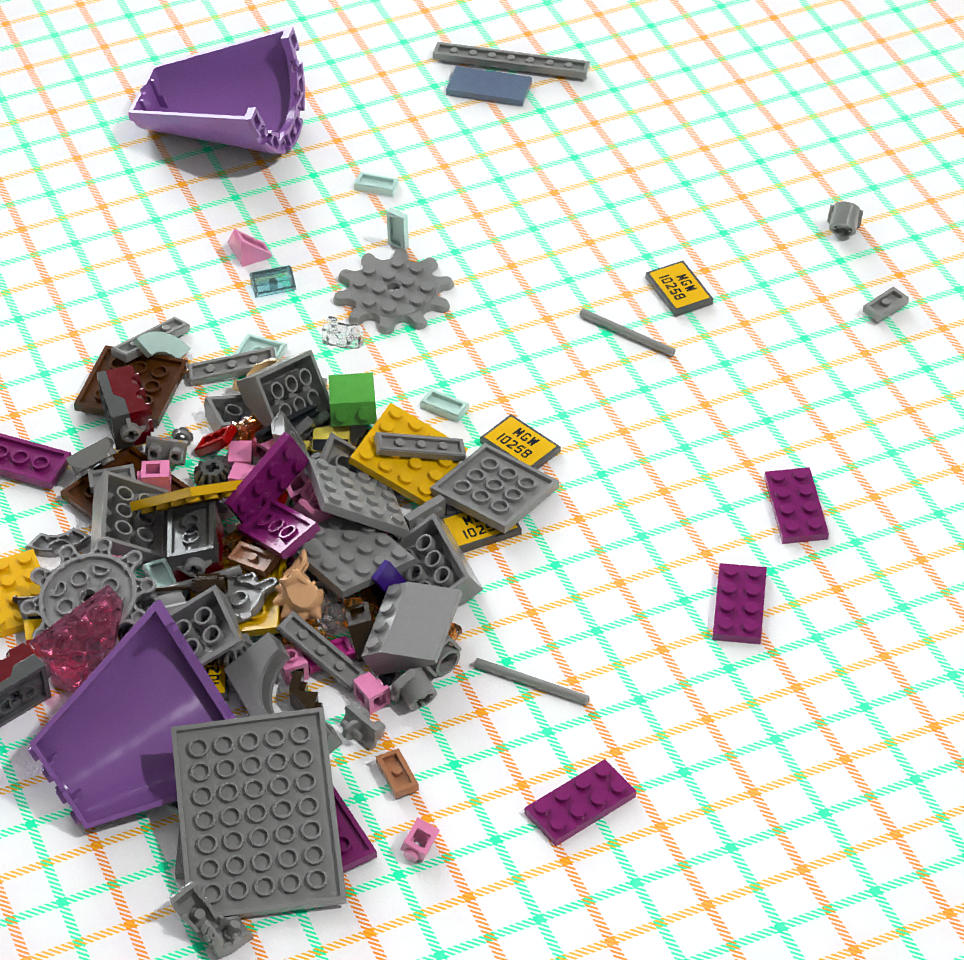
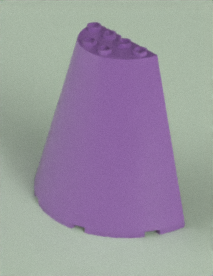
M294 27L283 28L152 66L128 112L130 121H133L139 128L272 154L286 153V150L294 147L299 138L303 125L300 111H305L303 62H299L296 51H299L300 47Z
M158 599L29 743L31 747L27 750L35 762L40 760L43 764L41 771L49 783L52 781L56 783L55 792L63 804L68 802L73 811L69 814L76 825L82 824L85 829L177 801L171 727L234 719L236 717L164 604Z

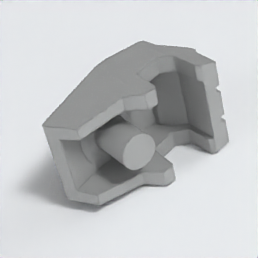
M190 881L185 885L186 888L182 887L177 891L178 894H173L169 899L172 908L178 916L200 937L202 935L200 929L204 921L208 920L213 925L217 922L218 916L212 908L209 899L204 896L198 885Z
M220 915L217 922L213 925L206 920L200 929L202 938L208 943V946L213 950L217 958L234 953L253 939L252 932L246 928L238 915L231 917Z

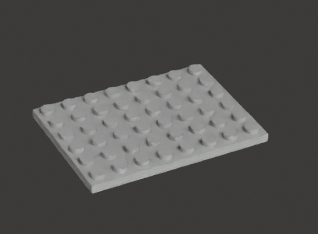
M324 707L171 727L185 885L190 881L197 884L204 896L209 899L218 917L220 915L224 917L238 915L242 918L346 904L347 899Z

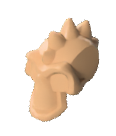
M305 549L301 550V554L298 555L292 566L283 573L284 576L279 579L280 585L275 587L279 594L272 603L283 606L281 618L283 619L292 611L305 621L309 617L314 619H321L322 617L321 606L324 602V592L322 589L319 590L315 585L316 582H311L310 578L305 574L309 567Z

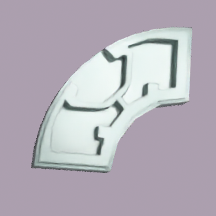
M148 332L133 341L147 358L153 355L181 358L191 349L179 338L164 332Z

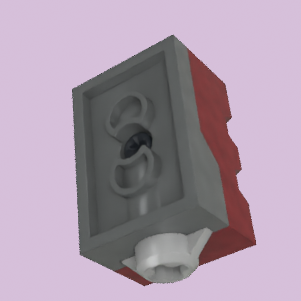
M132 365L97 372L101 404L116 450L145 444L147 435L151 436V432H154L152 419L148 418L152 416L149 402L145 403L147 401L144 387H139L142 386L139 373L134 372Z
M214 499L168 508L167 559L177 583L195 578L197 574H209L224 569L222 554H224L222 542L224 525Z
M24 642L11 648L6 653V657L2 660L0 659V728L52 697L48 678L52 675L50 665L45 659L38 658Z

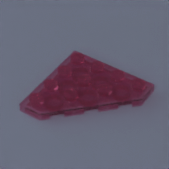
M106 585L29 641L33 650L46 662L51 671L71 694L79 688L116 646L124 604L122 599L109 585Z

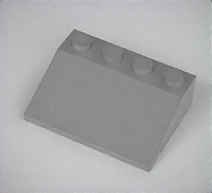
M312 349L289 356L236 381L244 403L264 427L271 425V421L280 411H283L287 417L312 404L317 406L318 415L324 410L330 414L329 394Z
M104 470L94 486L90 552L93 550L98 539L106 537L112 541V555L124 556L132 550H138L143 555L142 562L155 561L164 557L167 559L168 510L156 511L155 508V512L141 514V510L131 511L130 502L168 493L169 490Z
M431 514L411 529L406 538L401 537L396 541L416 558L415 566L399 572L406 582L460 589L463 594L459 605L466 603L483 590L448 526L436 514Z
M414 582L388 586L361 655L373 673L379 676L380 674L384 675L437 664L463 592L460 589Z
M216 585L169 612L202 666L243 643L234 610L227 596Z

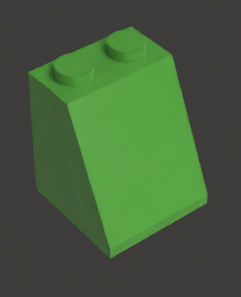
M373 372L328 375L331 427L375 424L377 417Z

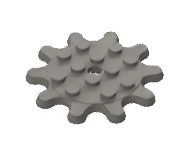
M405 249L395 250L393 257L385 260L378 259L371 253H366L361 259V265L363 266L361 270L343 269L340 271L338 281L346 284L349 288L336 292L333 297V303L338 306L350 305L354 307L348 318L350 324L360 325L367 320H374L379 324L378 331L381 334H391L395 326L402 322L410 324L416 330H421L427 326V320L424 317L427 312L445 313L449 311L450 304L448 300L438 295L443 291L453 289L454 282L449 276L440 277L432 274L438 269V263L432 257H428L420 262H413L408 260V253Z
M106 537L98 539L93 550L87 554L78 553L72 544L63 545L58 552L61 562L57 568L47 570L38 567L31 572V581L39 585L41 590L39 595L24 600L20 605L22 614L28 617L40 616L42 618L41 625L33 632L34 641L44 645L54 638H64L63 651L70 658L78 657L84 645L93 641H98L103 649L111 651L119 642L116 635L117 631L125 625H134L145 613L144 610L136 606L137 601L144 596L153 594L156 590L157 584L153 578H138L134 575L135 570L142 564V553L138 550H132L122 557H114L111 554L112 541ZM87 595H95L91 603L83 601Z

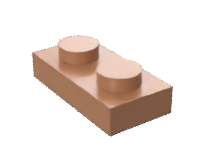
M240 541L227 557L229 564L234 566L240 565L242 569L266 578L280 561L279 557L274 553Z
M399 748L375 756L376 764L395 799L419 791V784Z

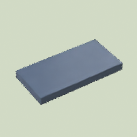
M456 66L447 85L446 95L523 106L532 84V77Z

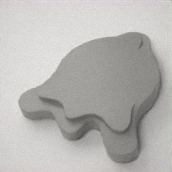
M250 572L227 578L228 593L225 595L234 610L237 622L247 621L259 613L267 596L276 590L275 587L279 585L275 577H269L257 582V574Z

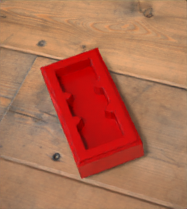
M229 425L203 436L195 448V454L201 457L213 451L218 452L230 444L238 431L234 425Z

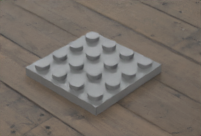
M484 443L432 485L430 491L432 496L442 495L446 499L447 504L505 534L559 488V480Z
M308 457L305 467L321 511L406 538L409 528L393 489L376 479L370 478L365 473H355L349 471L344 466H334L323 459L318 458L316 460Z
M334 516L318 523L321 530L315 534L312 540L305 542L298 548L297 552L292 556L296 559L301 554V550L305 549L309 563L308 570L341 599L375 584L371 577L384 560L391 562L398 572L415 566L416 560L413 555L384 531L339 516Z

